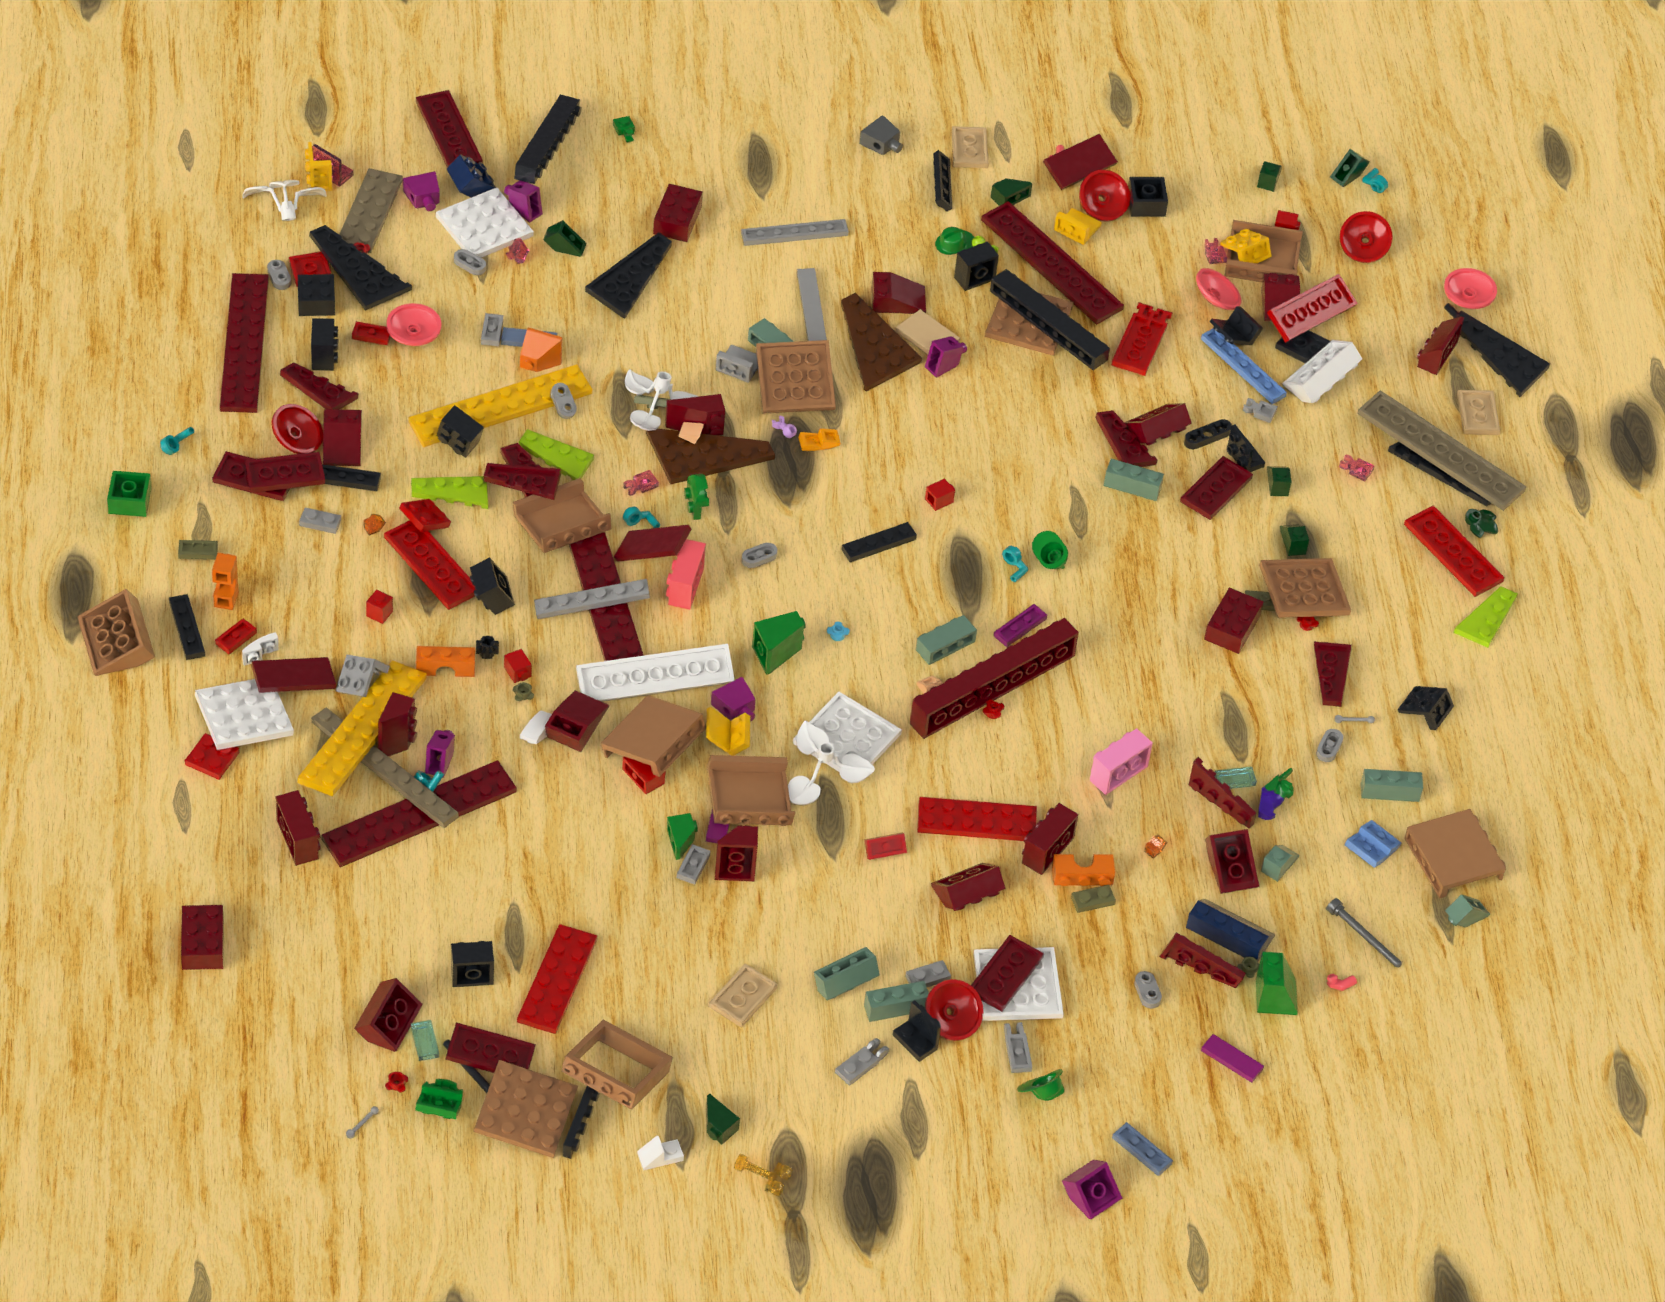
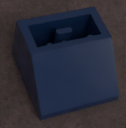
M460 154L447 168L459 192L471 198L496 188L493 178L486 172L487 168L485 165L475 162L470 157Z

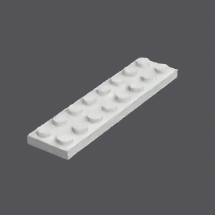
M728 644L576 666L580 693L601 702L727 684L734 681Z

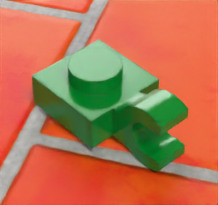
M630 116L613 119V126L617 134L624 135L626 142L634 141L632 135L635 132V126Z

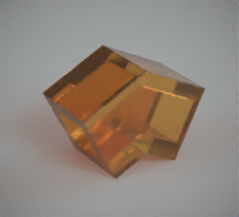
M371 514L369 518L364 520V529L370 536L380 532L386 522L381 515Z
M1159 835L1153 836L1146 843L1144 852L1154 859L1163 851L1168 842Z

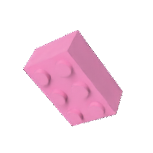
M1137 728L1132 732H1127L1120 740L1112 742L1108 748L1095 754L1090 781L1107 795L1148 767L1153 743Z

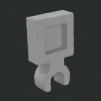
M1248 398L1246 405L1244 404L1243 411L1254 413L1255 418L1271 423L1278 406L1264 401H1260L1258 404L1255 400Z

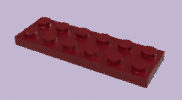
M445 90L416 97V104L446 167L448 168L460 154L483 164V159L450 91Z

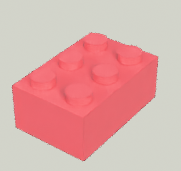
M688 539L684 542L677 555V560H673L671 568L673 572L668 574V587L666 591V597H669L668 605L691 609L704 570L706 543Z

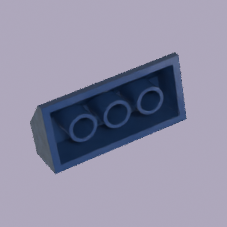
M1207 899L1197 901L1189 913L1186 925L1187 929L1244 958L1253 957L1257 961H1259L1262 952H1265L1275 937V934Z

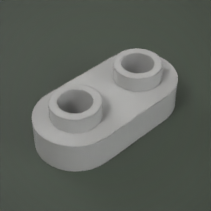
M460 249L454 253V263L473 275H481L486 271L485 260L472 252Z
M281 260L270 261L267 265V272L273 286L278 290L288 289L291 286V277L285 263Z
M555 384L550 392L555 408L560 417L570 419L577 410L572 394L566 384ZM558 389L563 390L564 393H559ZM565 406H569L571 410H566Z
M763 543L747 549L742 554V564L748 568H755L776 559L777 547L772 543Z
M1329 729L1325 732L1316 752L1319 760L1331 762L1335 759L1343 742V734L1339 730Z
M1147 971L1139 972L1135 977L1134 985L1142 1005L1150 1009L1158 1007L1161 1003L1162 995L1154 975Z

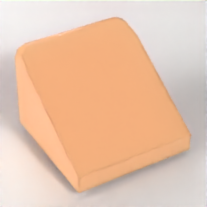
M683 422L679 437L695 444L700 437L704 424Z
M929 676L916 682L923 694L931 688L943 684L942 680L934 676Z

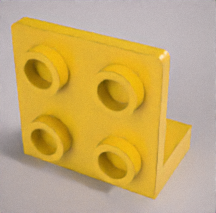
M308 142V149H305V159H309V161L305 162L306 172H309V174H306L307 185H310L311 188L320 187L325 189V191H332L331 160L313 161L312 142Z
M1071 208L1067 214L1060 211L1057 213L1054 230L1084 245L1101 227L1102 223Z
M1243 229L1240 233L1228 236L1220 242L1221 246L1236 251L1239 261L1257 264L1272 257L1269 237L1249 229Z
M712 707L707 708L706 738L723 751L734 756L750 747V716L747 713H743L733 720H729Z

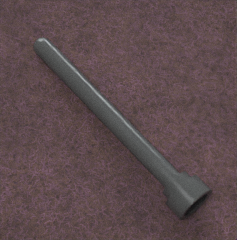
M1338 898L1333 899L1326 908L1328 912L1332 915H1339L1397 968L1401 967L1402 962L1344 910L1343 903Z

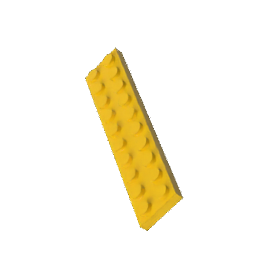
M576 364L409 417V424L422 446L426 447L441 442L436 436L440 422L454 405L486 428L555 406L550 392L557 383L566 384L574 400L592 394V388ZM558 389L559 393H564L563 390Z
M392 660L388 665L390 666L388 673H382L369 688L366 697L360 699L301 772L297 783L333 797L378 741V720L392 692L412 698L426 680L427 673Z

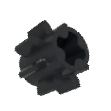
M482 636L481 640H476V654H480L482 659H492L494 654H499V641H495L493 636Z

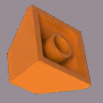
M528 327L520 353V367L539 372L561 365L563 337Z

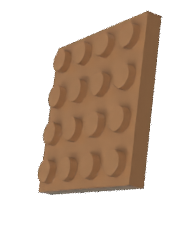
M1040 293L1068 316L1070 315L1073 302ZM998 300L985 331V337L1054 356L1058 343L1002 300Z
M829 340L756 344L762 414L835 410L836 404Z
M1332 558L1260 561L1259 566L1278 618L1350 615L1351 608Z
M499 1060L474 1132L554 1158L578 1086Z

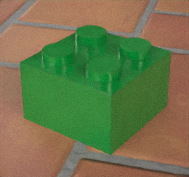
M113 471L107 497L108 514L146 517L152 490L151 474Z

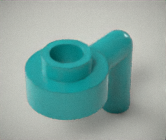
M1374 168L1363 177L1362 181L1365 184L1371 185L1373 191L1382 193L1388 188V182L1383 176L1377 175L1379 170Z
M189 427L175 437L168 435L161 439L162 451L168 455H173L179 451V442L192 435L194 429Z
M629 507L623 514V520L628 526L636 525L641 519H647L653 528L660 527V523L650 511H640L637 507Z
M1008 546L1003 550L1002 556L1008 564L1016 565L1019 568L1010 577L1011 581L1016 582L1028 572V567L1021 560V552L1017 547Z
M418 770L414 778L433 792L444 774L441 771H437L434 777L431 778L426 773Z

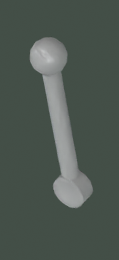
M1336 715L1335 722L1367 721L1374 723L1375 718L1373 716L1356 718Z
M373 1106L370 1110L371 1112H369L353 1129L347 1130V1138H354L355 1132L372 1115H376L379 1112V1109L376 1106Z

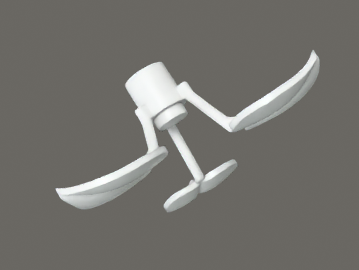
M285 180L283 182L269 183L270 187L255 186L244 190L243 199L254 193L270 191L279 212H281L282 221H290L296 219L295 210H297L299 196L321 195L327 197L325 189L320 187L303 189L295 192L294 204H292V201H288L286 187L299 185L300 182L299 180ZM283 187L285 201L281 202L282 205L279 203L274 188Z
M631 369L628 370L625 377L627 390L634 394L642 395L645 392L649 394L655 388L656 394L649 413L643 410H636L630 415L631 422L643 430L652 431L660 426V418L652 415L659 394H664L669 389L671 400L698 396L683 391L672 392L673 384H670L672 377L667 372H658L654 382L636 374Z
M804 721L797 734V747L806 755L816 752L818 754V763L811 780L805 776H796L790 780L788 784L789 800L793 804L807 805L818 799L821 788L813 782L816 779L821 763H829L834 759L837 766L841 767L840 776L849 783L863 781L874 772L875 768L868 760L856 754L842 756L840 763L837 754L834 753V745L829 742L828 735L822 729L810 724L808 721Z

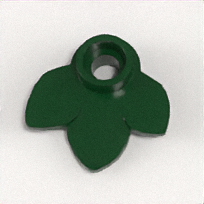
M1469 509L1466 512L1465 521L1470 525V530L1477 537L1481 538L1484 532L1498 533V527L1494 521L1496 515L1491 511Z

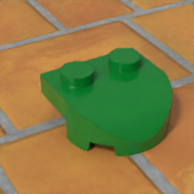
M704 474L690 475L687 479V488H684L685 499L689 500L687 503L688 512L692 513L693 520L701 519L702 507L709 506V498L706 492L708 485Z
M436 1079L435 1083L431 1084L426 1081L422 1085L415 1111L442 1116L446 1119H456L462 1105L463 1089L459 1090L457 1083L447 1079Z

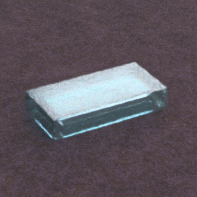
M1252 767L1214 771L1216 773L1214 777L1222 784L1225 782L1230 789L1256 786L1257 783Z
M431 1020L411 1023V1031L419 1061L439 1058V1050Z

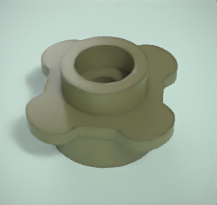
M525 682L514 686L515 700L533 699L532 686Z
M1245 957L1242 964H1238L1237 967L1245 972L1247 977L1253 978L1258 971L1259 963L1253 957Z

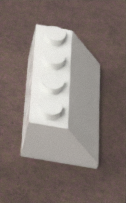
M1332 340L1282 384L1302 402L1315 403L1323 393L1331 390L1337 381L1342 380L1347 372L1355 369L1362 360V357L1353 342Z

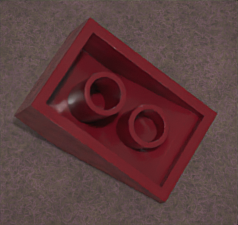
M873 272L871 286L872 309L876 313L914 314L920 309L926 313L924 285L891 272Z
M1264 273L1261 287L1264 321L1272 322L1267 314L1270 309L1300 294L1299 276Z
M721 394L667 400L665 427L680 431L683 422L702 423L704 426L701 434L724 435L725 406Z
M324 409L323 465L361 466L362 410Z
M1248 829L1209 835L1205 839L1209 861L1220 894L1260 887Z

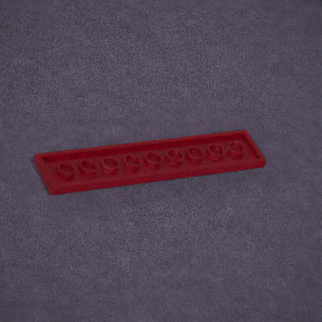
M1009 201L982 215V222L1067 299L1073 302L1096 325L1124 309L1123 303Z
M232 273L220 412L257 413L269 274Z
M605 532L569 544L583 591L621 584ZM627 603L589 610L604 661L644 656Z
M497 760L437 785L433 793L456 810L460 817L516 793L517 787ZM404 799L322 834V841L341 868L437 827L439 824L408 799Z

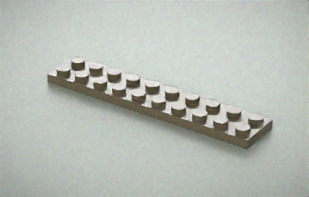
M1381 390L1358 410V415L1503 511L1526 490L1525 485Z

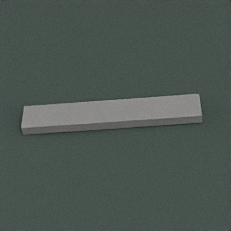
M845 219L741 229L744 246L848 236L849 233Z
M815 268L797 269L807 340H827Z

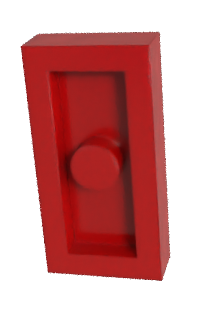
M357 321L352 332L353 340L387 346L391 337L385 326Z
M242 618L216 638L215 644L227 654H231L257 634V628Z
M903 832L864 839L867 859L869 860L907 853L905 834Z

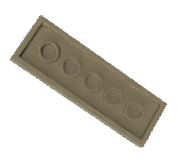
M368 169L339 234L344 241L353 245L356 242L363 243L364 245L368 244L370 246L368 253L372 252L403 181L402 175Z

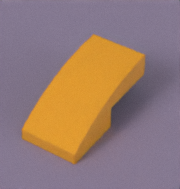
M820 428L818 433L800 432L798 437L802 451L825 450L840 446L841 444L838 431L835 429Z

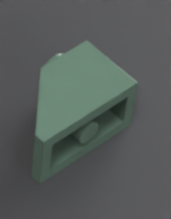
M1275 845L1265 856L1261 872L1278 882L1299 858V854L1284 845Z
M1462 894L1445 910L1449 915V921L1453 925L1465 928L1490 915L1479 900Z

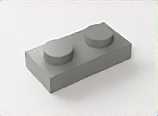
M485 313L481 345L499 346L503 315Z
M304 508L299 520V526L336 534L341 522V515Z
M692 844L677 872V879L695 885L710 857L711 851Z
M941 960L906 971L905 977L909 983L925 981L926 986L930 987L945 980H950L951 974L944 961Z

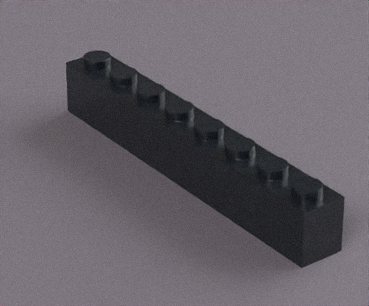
M559 95L517 161L514 179L535 184L537 179L542 177L543 170L547 169L549 160L552 161L554 152L558 151L560 143H563L565 135L569 134L571 125L575 124L576 117H579L581 114L580 99Z
M1005 269L991 279V293L1094 371L1108 361L1110 347L1100 341L1015 274Z

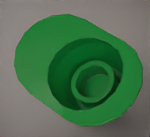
M948 227L936 239L935 246L940 253L945 255L956 254L961 250L973 247L972 239L974 236L970 232L957 227Z
M1043 531L1037 534L1032 542V550L1040 563L1047 569H1064V565L1068 560V550L1060 537L1052 531Z
M1058 1069L1045 1076L1029 1080L1021 1084L1017 1091H1031L1038 1099L1052 1100L1065 1092L1060 1079L1063 1071Z

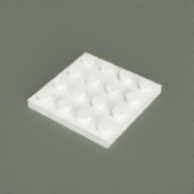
M498 188L436 212V218L460 248L468 250L480 258L533 237L534 231Z
M255 679L195 690V697L217 750L293 736L294 729L278 692L259 693Z
M838 692L809 722L822 729L828 735L829 742L834 745V753L837 754L840 763L842 756L856 754L873 765L902 732V729L841 692ZM796 735V736L793 738V744L797 746V743H796L797 735ZM816 752L811 754L812 756L818 759V754H816ZM834 759L829 763H825L840 772L841 767L837 766Z
M1054 947L1035 948L1044 953V958L1003 1012L982 1001V1021L1063 1018ZM998 949L974 950L976 978Z

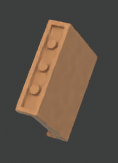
M1233 220L1230 236L1240 233L1243 229H1249L1269 237L1272 257L1257 264L1239 261L1236 251L1228 249L1225 277L1262 282L1264 273L1293 274L1297 276L1303 231Z
M581 478L559 485L555 500L531 495L513 502L514 517L543 553L612 529L611 514L604 515L584 491V482Z
M647 695L601 742L605 758H608L614 752L650 765L653 775L660 777L706 729L702 713Z
M710 755L707 773L714 823L792 825L795 811H791L786 777L787 757Z
M1471 809L1407 827L1404 839L1439 898L1446 897L1449 889L1494 875H1497L1499 880L1503 879L1506 871L1505 862L1498 856L1495 846L1489 841L1486 831L1482 829L1477 816L1472 813Z

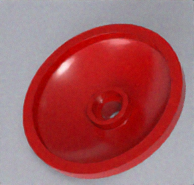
M1097 170L1090 173L1081 183L1079 199L1083 209L1094 219L1113 221L1121 217L1128 209L1130 190L1125 180L1117 173L1109 170Z
M1362 211L1351 215L1343 223L1339 239L1340 245L1348 257L1357 262L1371 263L1380 260L1387 254L1392 244L1393 235L1391 227L1385 218L1374 212ZM1367 238L1369 241L1364 243L1362 239Z
M286 404L278 408L272 417L273 433L279 443L287 450L296 454L311 453L321 446L323 429L317 417L310 410L301 405Z
M957 979L945 980L934 986L926 998L925 1009L932 1018H936L941 1025L940 1037L952 1041L963 1040L973 1035L980 1027L983 1019V1004L978 992L970 984ZM947 1009L951 1010V1015L947 1014Z

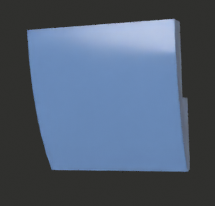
M1371 820L1361 826L1358 833L1348 838L1345 846L1375 868L1391 856L1401 846V842Z

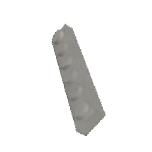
M647 579L536 599L534 602L537 619L648 599L650 594Z

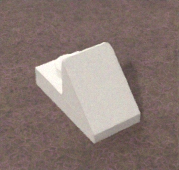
M656 1136L637 1151L643 1171L684 1161V1155L678 1139L661 1143L659 1136Z

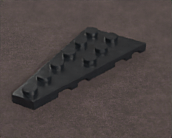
M326 225L310 231V238L365 311L412 290L411 284L408 282L404 283L395 273L391 274L385 269V266L365 252L361 253L358 251L355 245L352 243L348 244L342 239V236Z
M658 232L585 286V292L625 319L671 248L672 241Z
M1462 310L1454 317H1464L1460 335L1471 343V347L1474 350H1478L1482 354L1483 360L1498 375L1504 377L1506 384L1509 387L1512 386L1519 397L1549 369L1550 363Z
M1397 442L1389 446L1388 452L1485 506L1492 504L1402 443Z

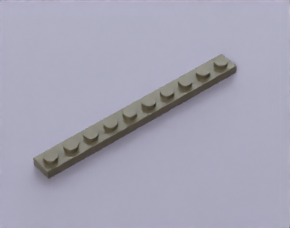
M327 707L311 717L312 723L329 737L343 722L342 719ZM373 746L361 762L441 827L445 828L459 818L456 810L377 747Z

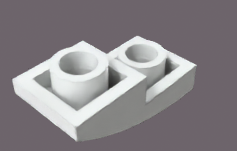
M276 632L255 640L242 650L244 666L252 664V661L262 660V654L279 650Z
M542 710L539 711L525 726L520 734V739L526 740L530 744H537L546 738L545 725L552 714Z

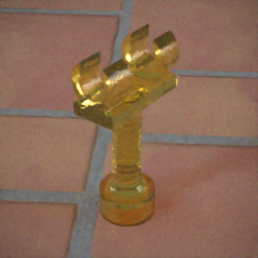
M741 1153L734 1165L735 1170L742 1172L747 1169L768 1179L765 1191H770L775 1196H780L784 1187L782 1183L775 1181L777 1176L784 1180H789L793 1171L789 1166L778 1162L774 1171L771 1172L755 1164L753 1165V1163L748 1161V1156Z

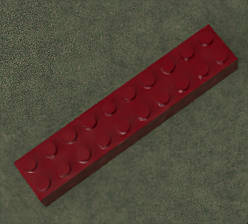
M1066 618L1054 621L1050 626L1038 630L1030 637L1023 638L1017 644L1008 646L1004 651L992 655L989 659L977 663L969 670H964L956 677L949 678L943 684L931 688L922 695L916 696L912 702L910 725L925 739L987 705V700L991 699L994 701L1075 657L1079 632Z

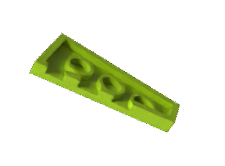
M528 429L519 441V445L525 451L536 458H542L545 460V464L550 467L554 466L557 469H561V474L564 476L568 475L573 480L582 478L594 460V454Z
M484 476L411 478L412 497L434 501L443 499L446 503L453 504L455 501L465 503V506L472 507L474 504L480 505L483 509H488L487 482L484 481Z
M1500 586L1455 627L1454 633L1488 648L1514 604L1518 593Z

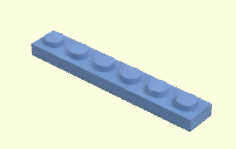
M1213 328L1202 334L1201 340L1272 405L1286 397L1287 392L1235 344L1228 343L1222 333L1217 332Z

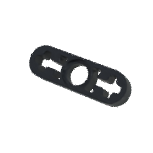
M1221 419L1186 433L1184 445L1188 449L1194 450L1226 438L1230 434L1232 424L1228 420ZM1209 432L1213 436L1208 437L1205 436L1203 433Z

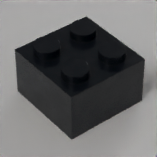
M1129 177L1131 217H1166L1168 197L1164 177Z
M988 241L957 252L954 278L964 291L991 282V279L996 276L998 253Z
M334 274L298 275L299 316L335 315Z
M312 318V370L334 371V363H338V352H335L338 350V339H335V337H338V326L334 325V319Z
M454 405L441 420L436 436L442 443L452 447L456 454L466 458L479 443L484 427Z
M490 557L470 567L472 574L470 579L476 589L474 594L478 600H482L487 610L490 609L496 615L515 605L507 576Z
M492 941L451 944L453 987L494 985Z

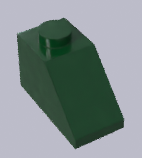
M1349 149L1330 178L1342 187H1345L1360 177L1370 162L1359 153Z
M1264 161L1257 187L1274 192L1282 166Z
M1005 178L992 185L990 198L999 206L1008 201L1015 205L1031 196L1032 183Z
M563 220L548 227L543 239L554 251L579 257L582 256L587 244Z
M1267 466L1270 496H1289L1292 483L1290 468L1286 466Z
M1299 524L1280 526L1287 555H1306L1309 544L1306 527Z
M709 1094L706 1101L707 1133L711 1139L717 1140L722 1145L739 1130L740 1118Z

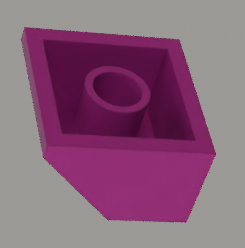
M1092 1160L1062 1180L1069 1199L1088 1219H1093L1122 1199L1107 1162Z

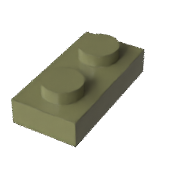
M1110 885L1077 891L1071 894V899L1077 913L1112 906L1116 902Z

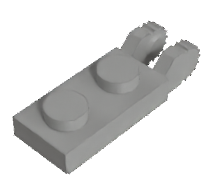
M1022 1022L1016 1025L1017 1034H1012L1010 1024L1005 1023V1042L1011 1073L1032 1072L1027 1036L1024 1033Z
M875 1038L866 1047L864 1046L835 1069V1073L848 1085H851L879 1064V1061L888 1054L889 1048L884 1046L874 1055L872 1052L880 1044V1040Z

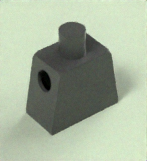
M883 115L860 133L859 144L881 155L886 154L890 150L899 153L903 148V144L899 142V129Z

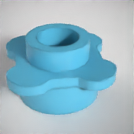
M835 622L832 627L827 628V633L830 634L833 640L842 641L845 635L850 633V630L845 628L841 622Z

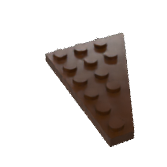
M856 292L841 300L849 337L856 355V363L864 385L863 389L866 392L922 362V357Z
M658 428L652 431L646 430V435L670 485L687 481L690 475L704 474L708 476L775 459V453L769 441L700 434L697 442L693 444L679 437L680 431Z

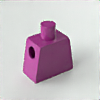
M435 171L403 178V192L415 208L425 207L427 211H433L436 205L440 203V192Z
M519 180L515 184L505 187L504 193L509 196V202L525 220L531 222L543 214L538 186Z
M952 336L932 341L925 368L937 378L957 367L962 354L967 352L966 344L960 343Z
M743 677L712 691L711 705L726 718L733 720L743 713H747L750 716V722L754 720L755 714L753 711L755 710L756 700Z
M436 730L427 744L426 774L435 775L437 771H441L445 776L454 753L455 735L452 731Z

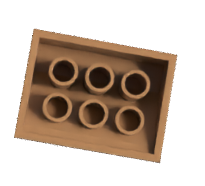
M127 589L77 616L95 676L138 667L155 658L139 601Z

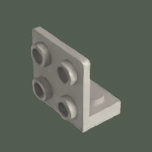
M730 345L726 353L719 351L717 354L716 371L749 383L758 369L756 353Z
M346 655L336 691L366 697L373 674L379 675V672L388 673L390 666L376 659Z

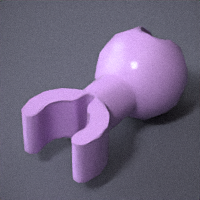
M779 416V422L772 420V427L782 429L785 437L792 438L796 435V427L793 424H786L783 416Z

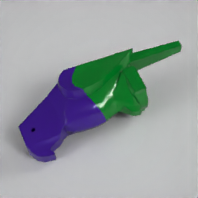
M1289 768L1280 776L1278 774L1262 788L1258 812L1259 818L1264 820L1274 819L1276 815L1274 810L1283 803L1286 797L1289 799L1293 796L1294 788L1292 783L1285 780L1293 772L1292 768Z

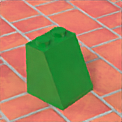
M797 611L754 622L752 648L766 675L772 673L802 649V641H804L803 631L806 625L803 617L800 618Z
M1262 952L1256 976L1257 1013L1298 1014L1296 978L1283 953Z

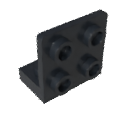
M1240 306L1235 308L1228 320L1213 318L1210 320V323L1214 326L1213 328L1217 332L1222 333L1225 336L1224 339L1230 344L1253 345L1263 330V327Z
M1236 424L1232 425L1227 445L1228 454L1235 459L1239 466L1249 472L1265 467V461L1249 440L1243 435Z
M1415 686L1398 708V712L1424 715L1429 729L1437 730L1454 707L1447 688Z
M914 1000L911 1002L908 1021L894 1029L892 1035L920 1062L938 1050L941 1025L936 1018H932L927 1013L923 1005H919Z

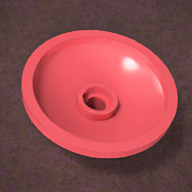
M1202 268L1196 275L1197 286L1202 296L1210 304L1224 310H1235L1237 306H1240V293L1228 278L1213 269Z
M1461 268L1451 272L1446 277L1444 291L1447 297L1458 306L1467 309H1480L1490 305L1495 300L1497 286L1494 280L1486 273L1477 269Z
M410 303L393 309L387 317L386 326L388 333L396 341L409 346H420L428 344L438 337L441 331V319L430 307Z

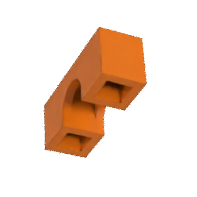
M217 553L212 568V580L216 583L213 594L214 607L233 610L239 593L237 556Z
M417 646L416 670L427 673V676H436L438 668L450 667L454 669L455 677H475V647Z
M1054 854L1052 863L1054 885H1113L1115 877L1113 854H1093L1092 864L1089 867L1077 865L1074 860V854Z

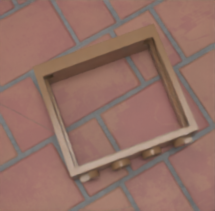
M603 1019L565 1056L561 1072L632 1110L669 1073L673 1057ZM600 1041L652 1069V1071L635 1088H632L580 1060V1058Z

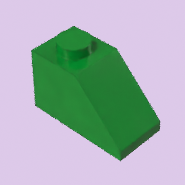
M691 813L667 817V832L676 860H679L694 842L695 832H698L697 822L692 819Z

